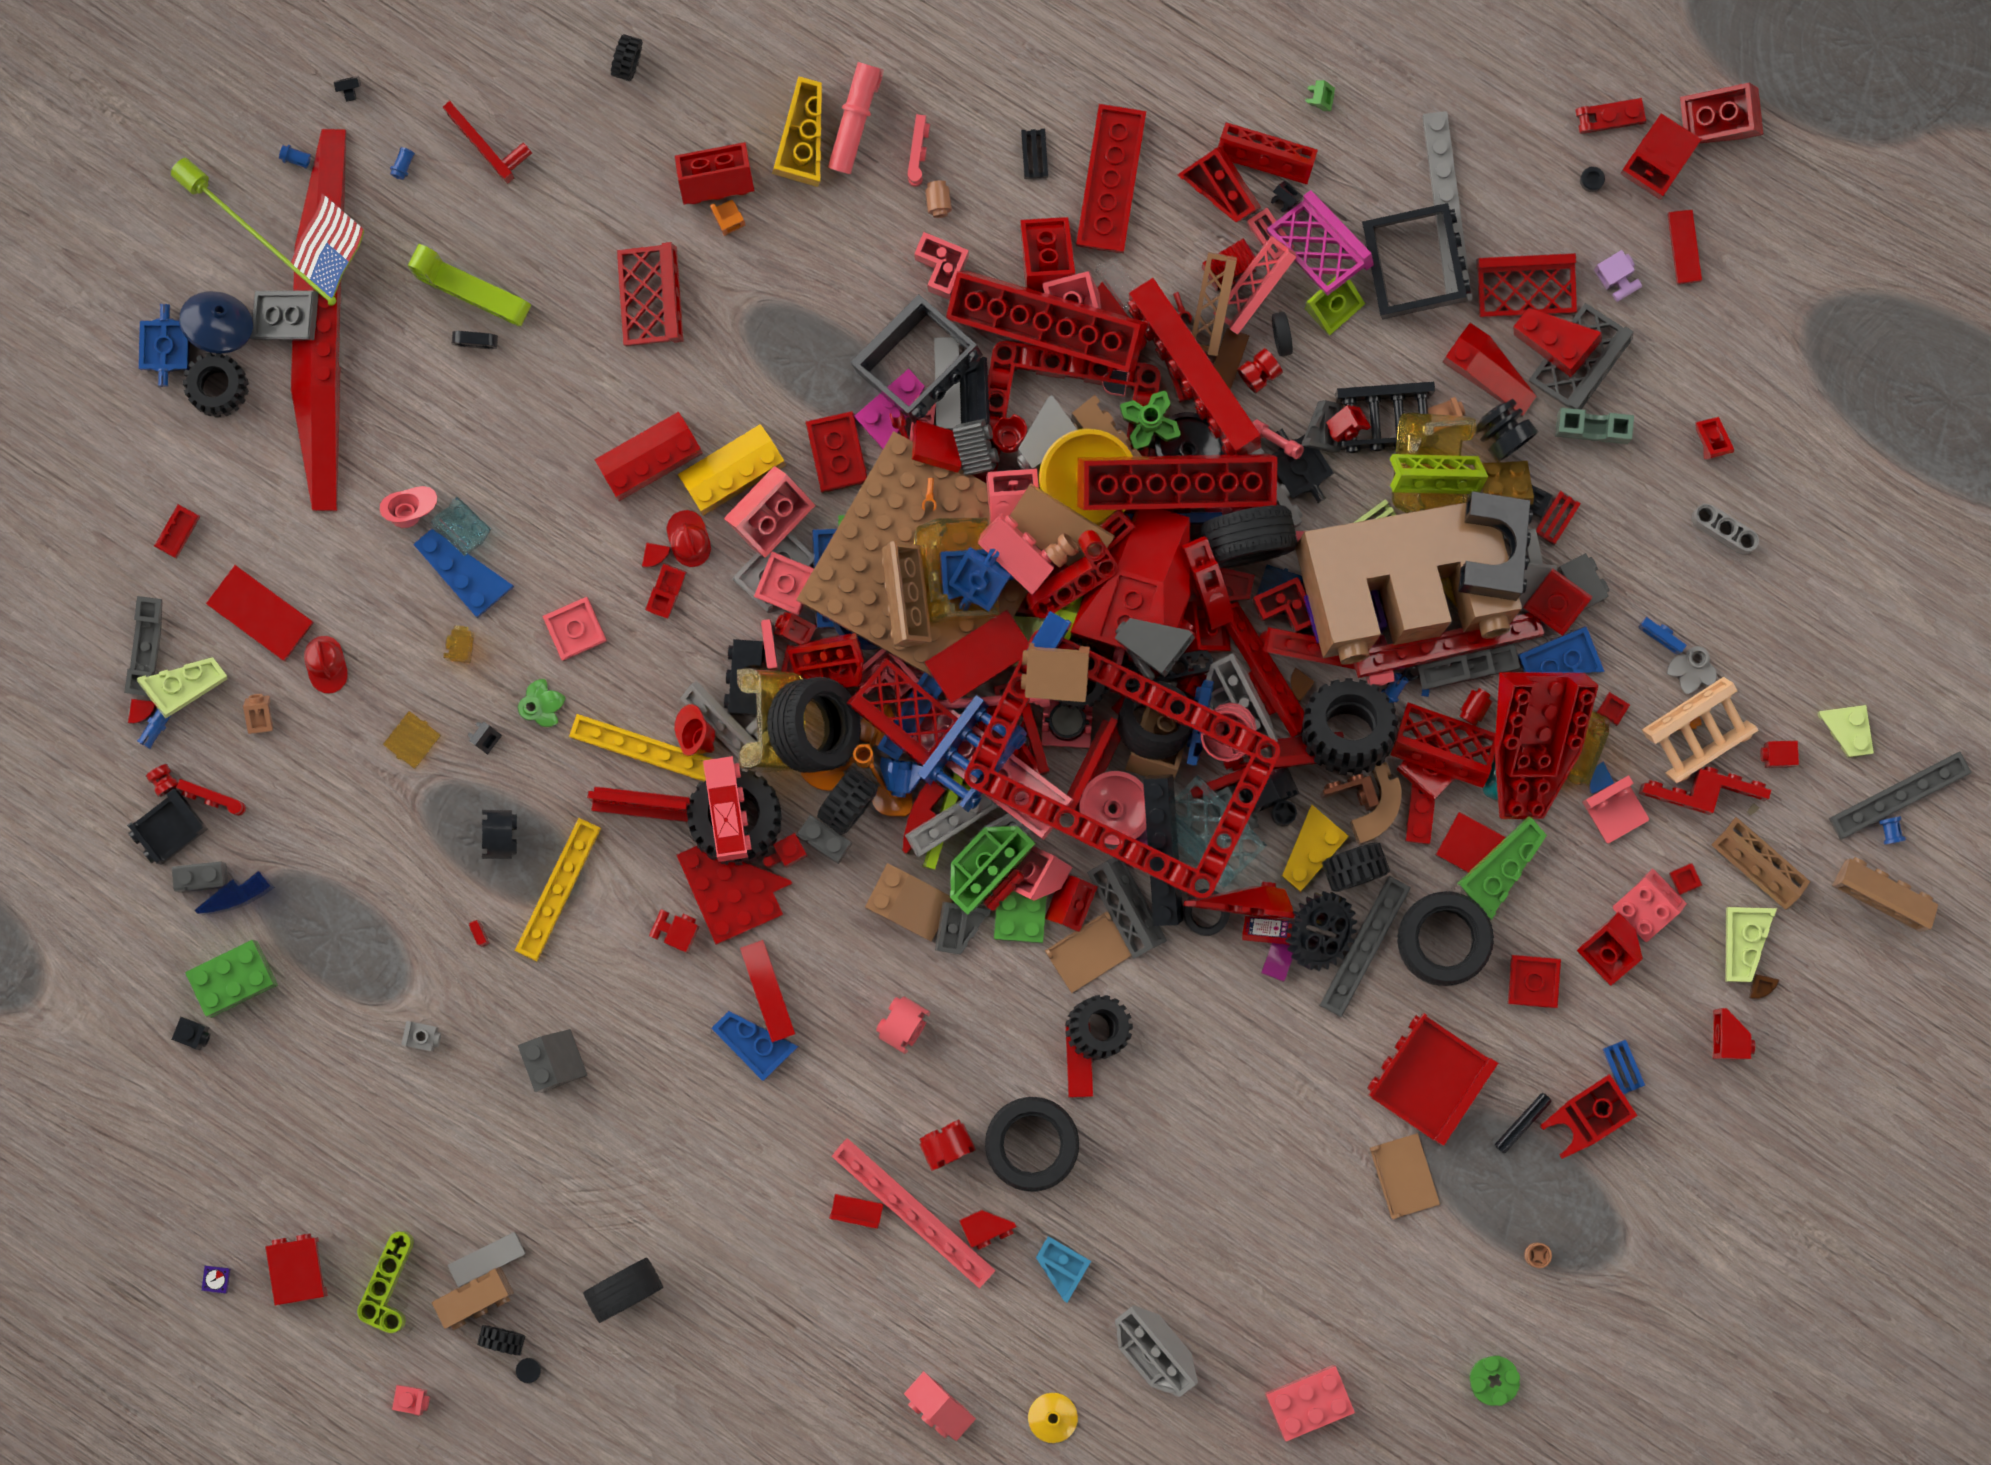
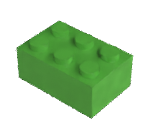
M250 940L185 972L205 1016L210 1018L278 986L258 941Z

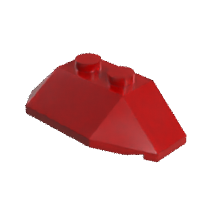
M856 633L823 638L787 650L794 673L800 677L803 676L806 679L826 677L837 681L845 688L861 684L864 656Z

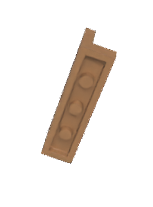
M1208 252L1192 335L1196 339L1197 333L1206 329L1211 336L1210 344L1199 345L1203 351H1208V355L1217 356L1237 257ZM1212 259L1226 261L1225 270L1215 276L1210 268ZM1210 273L1213 278L1208 281V276ZM1223 276L1222 285H1221V283L1219 282L1218 279ZM1215 281L1221 290L1220 294L1211 300L1205 291L1206 287ZM1204 296H1205V298L1207 299L1208 302L1203 305ZM1216 300H1218L1217 308L1213 304ZM1211 305L1216 315L1214 319L1206 323L1201 316V310ZM1199 320H1200L1201 323L1203 324V326L1198 329ZM1211 324H1213V329H1212V331H1211L1210 328L1208 327V326H1210Z
M1737 817L1730 822L1727 828L1711 844L1785 910L1802 895L1811 882ZM1735 827L1737 830H1739L1742 833L1743 837H1740L1736 832H1734L1733 828ZM1753 845H1756L1761 850V853H1758ZM1772 861L1779 865L1780 870L1773 866ZM1791 878H1794L1801 886L1797 887Z

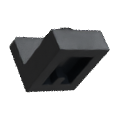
M180 1016L171 1040L192 1047L195 1050H201L202 1046L206 1047L211 1034L208 1033L210 1027Z

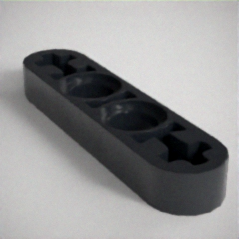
M1204 650L1182 654L1178 661L1185 665V670L1182 673L1176 674L1170 670L1165 677L1160 675L1152 681L1166 683L1206 674L1213 663V658L1209 652ZM1198 657H1203L1204 660L1209 661L1205 664V668H1201L1197 664L1192 666L1193 671H1189L1187 659L1191 658V663L1198 662ZM1136 664L1125 667L1140 675ZM1133 680L1132 684H1129L1127 681L1125 688L1132 690L1140 684L1136 680Z

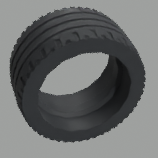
M1159 681L1156 682L1187 697L1183 691L1173 685ZM1140 685L1133 688L1130 692L1134 693L1138 691ZM1125 698L1118 715L1117 727L1120 739L1132 753L1149 760H1163L1174 756L1184 747L1191 734V727L1176 722L1178 730L1175 733L1167 735L1153 734L1145 730L1136 721L1133 711L1137 708L1146 707V705H1140ZM1175 701L1171 704L1170 709L1174 714H1181L1185 710V706L1182 702Z
M646 1257L584 1291L583 1294L588 1302V1306L595 1315L594 1317L601 1323L664 1287L654 1266Z

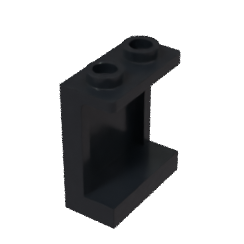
M176 789L166 794L168 796L166 799L136 822H131L127 825L131 830L128 834L136 844L141 843L146 849L143 854L151 863L164 864L208 830L187 800L181 795L180 791Z

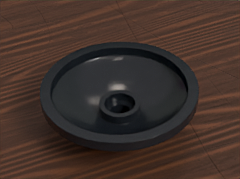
M1182 412L1168 418L1177 422L1180 430L1179 439L1166 442L1160 437L1155 436L1154 448L1156 456H1186L1183 451H1188L1190 455H1225L1221 448L1223 446L1219 438L1214 439L1208 429L1210 425L1206 418L1202 420L1194 412Z

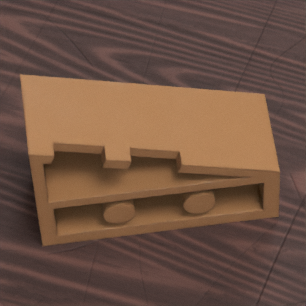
M498 1267L431 1303L444 1329L451 1327L454 1331L466 1324V1318L473 1315L477 1319L488 1313L487 1307L496 1304L498 1308L511 1301L509 1296L514 1294V1291L502 1268Z

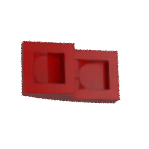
M664 563L645 610L668 619L687 571Z

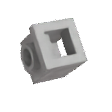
M406 1021L401 1045L434 1052V1048L439 1047L441 1033L438 1032L439 1027ZM420 1032H424L426 1035L423 1041H419L417 1038Z

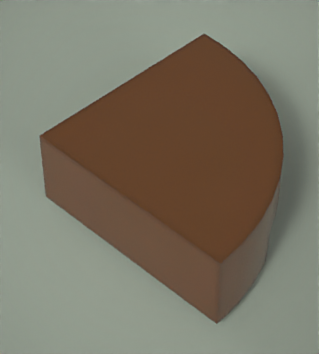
M1295 667L1291 674L1290 685L1294 696L1300 702L1315 681Z
M1754 974L1749 998L1758 999L1769 995L1777 987L1780 979Z

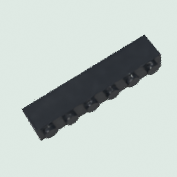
M1173 774L1148 775L1143 779L1148 846L1179 860ZM1159 857L1153 858L1150 861L1151 869L1153 871L1162 870L1164 868V861ZM1150 876L1153 926L1179 925L1183 921L1181 890Z

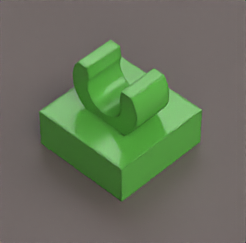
M1316 80L1315 86H1308V90L1314 93L1313 98H1308L1305 102L1311 106L1318 107L1322 111H1331L1335 87L1325 80Z

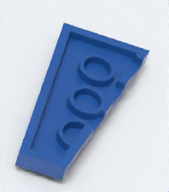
M433 529L429 530L413 544L477 618L514 588V585Z

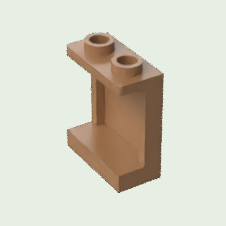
M1030 643L1028 650L1023 651V665H1027V674H1022L1021 689H1026L1025 697L1085 702L1090 647L1080 646L1079 650L1035 647V643Z

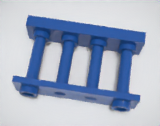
M977 695L917 773L929 785L933 781H939L963 798L959 805L967 812L971 808L974 809L978 806L982 799V793L972 788L968 791L943 773V767L948 761H953L966 770L970 761L958 753V747L963 741H968L977 748L981 738L972 733V728L977 722L981 721L988 725L992 718L987 713L989 706ZM1001 725L994 727V730L1003 737L1006 735L1005 727ZM1020 725L1016 727L1005 751L1000 756L995 767L996 772L1000 771L1015 749L1021 748L1024 744L1027 732ZM975 770L971 773L978 779L975 782L976 784L984 780V773L982 771Z

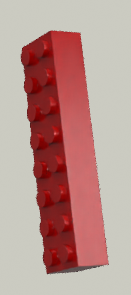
M968 270L957 271L946 318L951 321L1126 372L1136 369L1148 323Z
M1151 278L1129 292L1128 306L1130 309L1128 311L1131 317L1148 322L1144 336L1149 342L1153 340L1157 347L1155 351L1161 361L1166 359L1170 366L1168 370L1175 381L1180 380L1183 385L1181 389L1188 400L1193 399L1196 404L1195 410L1202 420L1206 418L1210 425L1208 429L1214 439L1219 438L1223 444L1221 448L1224 454H1251L1260 449L1261 434L1155 279Z
M1271 454L1078 458L1077 507L1082 510L1262 507L1277 505V457Z

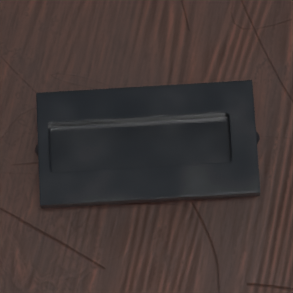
M981 357L979 362L974 367H971L960 380L961 424L985 419L986 425H990L987 357Z

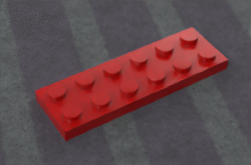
M1099 104L1076 241L1077 247L1124 254L1147 111Z

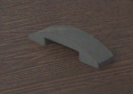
M137 596L134 616L136 625L130 669H127L124 693L148 696L137 682V678L145 675L146 677L155 675L161 638L162 599Z

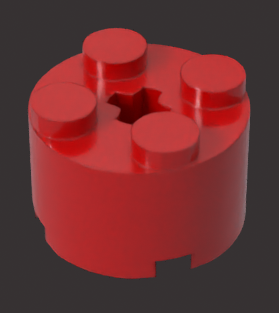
M960 1119L941 1128L942 1133H939L937 1129L919 1139L921 1142L919 1146L931 1171L976 1151L973 1141L964 1123L961 1124Z

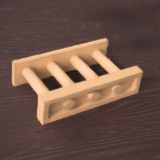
M1725 677L1642 729L1647 739L1654 744H1661L1673 766L1665 774L1675 783L1687 780L1692 773L1740 742L1749 740L1752 734L1759 731L1749 721L1742 722L1730 699L1731 695L1737 692L1734 683ZM1718 703H1722L1734 726V729L1723 736L1710 713L1711 708ZM1698 716L1702 717L1714 740L1703 749L1689 725ZM1678 729L1682 731L1693 752L1692 756L1682 762L1669 740L1670 734Z

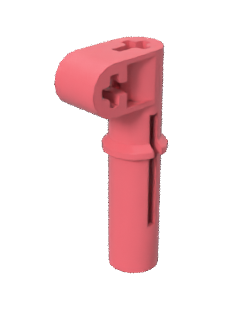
M860 62L857 63L847 102L842 105L844 113L828 168L851 174L866 118L871 115L869 111L874 92L877 93L879 90L884 69Z

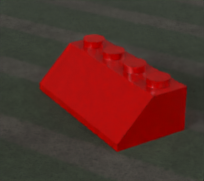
M678 411L594 460L619 502L702 455L703 452Z

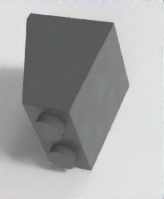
M571 1029L540 1036L517 1045L534 1092L543 1093L587 1076Z

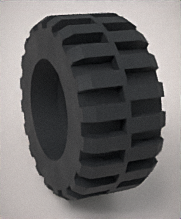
M1345 678L1344 682L1336 679L1331 681L1330 686L1324 684L1319 687L1318 692L1312 694L1305 708L1301 731L1303 732V744L1307 745V753L1311 757L1315 756L1314 762L1319 766L1324 764L1326 770L1330 772L1334 770L1340 771L1339 775L1347 776V772H1353L1355 776L1361 774L1363 770L1367 773L1373 771L1375 765L1381 766L1385 762L1386 757L1392 751L1395 741L1398 716L1395 714L1396 708L1394 703H1389L1390 697L1385 692L1380 693L1379 687L1374 684L1369 686L1365 680L1360 679L1359 682H1355L1353 678ZM1340 714L1356 715L1368 723L1372 733L1358 740L1344 739L1332 732L1327 721Z
M740 768L741 778H736L737 787L743 788L744 797L754 803L758 812L755 827L746 834L750 835L752 850H747L748 858L722 861L721 864L728 865L729 862H733L736 866L743 865L742 862L749 860V863L756 861L757 856H764L768 853V848L775 844L777 841L776 837L781 830L782 813L776 791L772 786H769L764 777L756 776L755 772L749 769L747 772H744ZM700 781L696 786L697 790L689 798L687 822L697 847L701 852H705L708 858L715 860L717 859L707 785L706 781Z

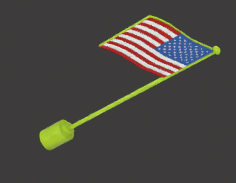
M188 158L180 159L173 166L171 176L192 195L205 192L328 301V305L332 306L336 303L335 293L342 275L360 246L364 229L323 193L316 213L302 234L290 262L207 189L209 177Z

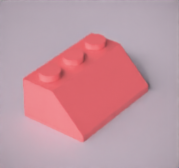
M1001 513L981 533L978 544L987 553H989L990 549H996L994 554L997 551L999 552V557L996 561L1033 594L1054 569L1055 564L1048 557L1045 549L1041 551L1035 545L1036 540L1029 533L1025 532L1023 534L1017 528L1018 523L1011 516L1007 515L1005 517Z

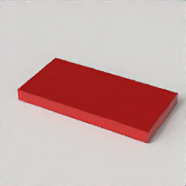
M236 565L233 566L206 602L209 607L283 661L287 660L314 623Z
M1005 610L931 657L924 664L950 704L1017 663L1028 644V640L1009 611Z

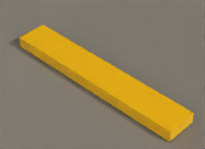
M576 714L569 735L572 739L702 782L706 781L703 761L713 759L700 754L684 755L679 747Z
M578 818L516 946V952L538 962L602 828Z

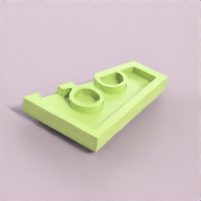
M212 657L186 664L184 667L175 670L160 671L159 674L146 677V675L138 677L137 682L166 719L226 681L227 675Z
M1726 908L1725 982H1752L1777 908Z

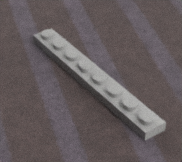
M1447 111L1423 114L1422 119L1434 206L1448 203L1450 210L1455 209L1458 223H1454L1453 226L1455 233H1460L1462 247H1458L1459 256H1464L1467 270L1463 271L1464 280L1469 279ZM1443 214L1435 215L1445 293L1458 292ZM1467 294V297H1468V301H1467V302H1471V301H1472V295H1471V294Z

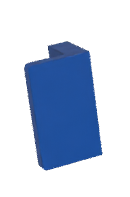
M1050 611L1031 643H1035V647L1058 649L1072 625L1071 621L1065 620Z

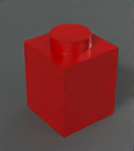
M1798 740L1768 741L1764 743V747H1761L1760 757L1761 762H1765V768L1798 766Z

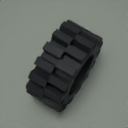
M626 34L621 35L613 55L611 76L626 81L633 79L641 57L642 39Z
M482 1325L477 1345L494 1351L520 1356L526 1336L503 1328Z

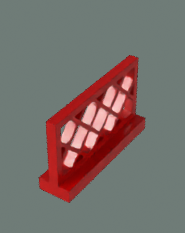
M666 242L657 246L617 250L623 345L626 347L670 341L674 343L684 342L677 246L672 242ZM659 252L660 261L653 268L645 260L651 253ZM634 255L639 261L629 270L624 266V256ZM642 263L651 269V272L643 281L634 274ZM655 273L661 277L662 282L656 291L647 285ZM632 276L641 283L633 294L626 290V283ZM644 287L653 293L645 305L635 298ZM657 297L663 301V309L658 315L648 309ZM633 300L642 306L634 318L627 311V307ZM647 310L655 318L647 328H644L637 321ZM658 321L665 326V336L655 337L650 333ZM634 324H637L644 330L638 339L629 340V330Z
M1576 253L1477 258L1479 317L1523 315L1526 312L1523 309L1527 305L1534 310L1546 314L1577 312ZM1560 269H1569L1570 280L1563 286L1553 276ZM1536 270H1541L1548 276L1540 287L1529 278ZM1547 270L1555 271L1552 274H1550ZM1514 271H1517L1524 278L1516 288L1505 280ZM1522 271L1531 272L1526 276ZM1498 272L1507 273L1502 277ZM1483 273H1494L1500 280L1490 289L1484 284ZM1550 280L1561 288L1552 299L1542 290ZM1526 281L1537 289L1528 300L1517 291ZM1502 282L1512 290L1511 294L1504 301L1493 292ZM1569 284H1570V292L1566 289ZM1484 288L1488 291V293L1486 294L1485 297H1484ZM1563 291L1571 297V308H1561L1555 302L1556 298ZM1539 292L1549 301L1543 309H1537L1530 303ZM1514 294L1518 295L1525 302L1519 310H1512L1506 304ZM1492 295L1501 304L1495 311L1485 312L1484 301ZM1551 304H1553L1556 307L1547 309ZM1504 306L1508 311L1499 310Z
M884 658L858 692L846 703L921 766L926 763L958 720L953 713L887 658ZM886 665L894 671V682L881 683L880 673ZM898 676H900L904 681H898ZM877 678V684H872L873 681ZM899 684H909L912 686L913 698L900 699ZM895 685L896 699L883 700L882 686ZM869 687H878L879 701L869 702L862 695ZM917 691H918L923 697H917ZM927 699L931 702L932 713L919 714L917 700ZM914 701L915 715L902 716L900 702ZM896 702L898 717H887L884 714L883 704ZM874 704H879L880 710ZM935 707H937L941 712L936 713ZM946 715L952 720V723L947 729L937 730L936 716ZM932 716L933 731L920 732L919 717ZM915 718L916 732L906 733L903 730L902 719ZM892 720H898V725L895 724ZM934 734L935 744L929 751L921 745V735ZM917 735V741L911 736Z
M1407 702L1390 755L1483 788L1492 768L1491 765L1495 755L1496 733ZM1412 712L1420 715L1422 720L1414 723L1409 713ZM1438 721L1443 723L1445 729L1437 731L1432 722ZM1426 725L1431 734L1422 736L1418 727ZM1459 729L1466 731L1469 737L1460 739L1455 731ZM1412 730L1417 739L1403 736V733ZM1449 733L1454 742L1445 744L1441 736ZM1435 738L1440 747L1428 745L1426 741ZM1486 738L1491 740L1492 745L1483 747L1478 739ZM1473 742L1477 750L1469 753L1464 744ZM1458 747L1463 755L1453 754L1449 749ZM1481 755L1486 765L1474 761L1473 757Z
M1111 717L1108 722L1103 719L1067 793L1073 799L1069 807L1078 812L1079 802L1088 783L1094 777L1106 772L1121 741L1118 734V720Z
M595 786L594 791H588L587 798L592 802V812L678 822L688 821L687 807L690 804V797Z

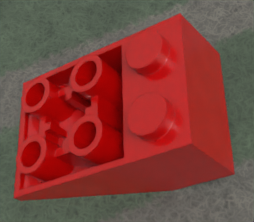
M1661 113L1620 174L1661 200L1702 139Z

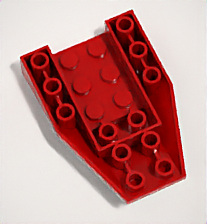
M1138 509L1131 519L1136 524V527L1109 551L1117 563V572L1113 577L1085 594L1070 631L1074 637L1096 644L1101 642L1128 650L1117 642L1115 631L1123 621L1127 622L1129 618L1180 628L1190 598V566L1182 545L1190 542L1189 517L1163 509Z
M1499 672L1495 764L1499 817L1501 819H1526L1528 816L1532 819L1545 818L1582 753L1599 687L1585 673Z

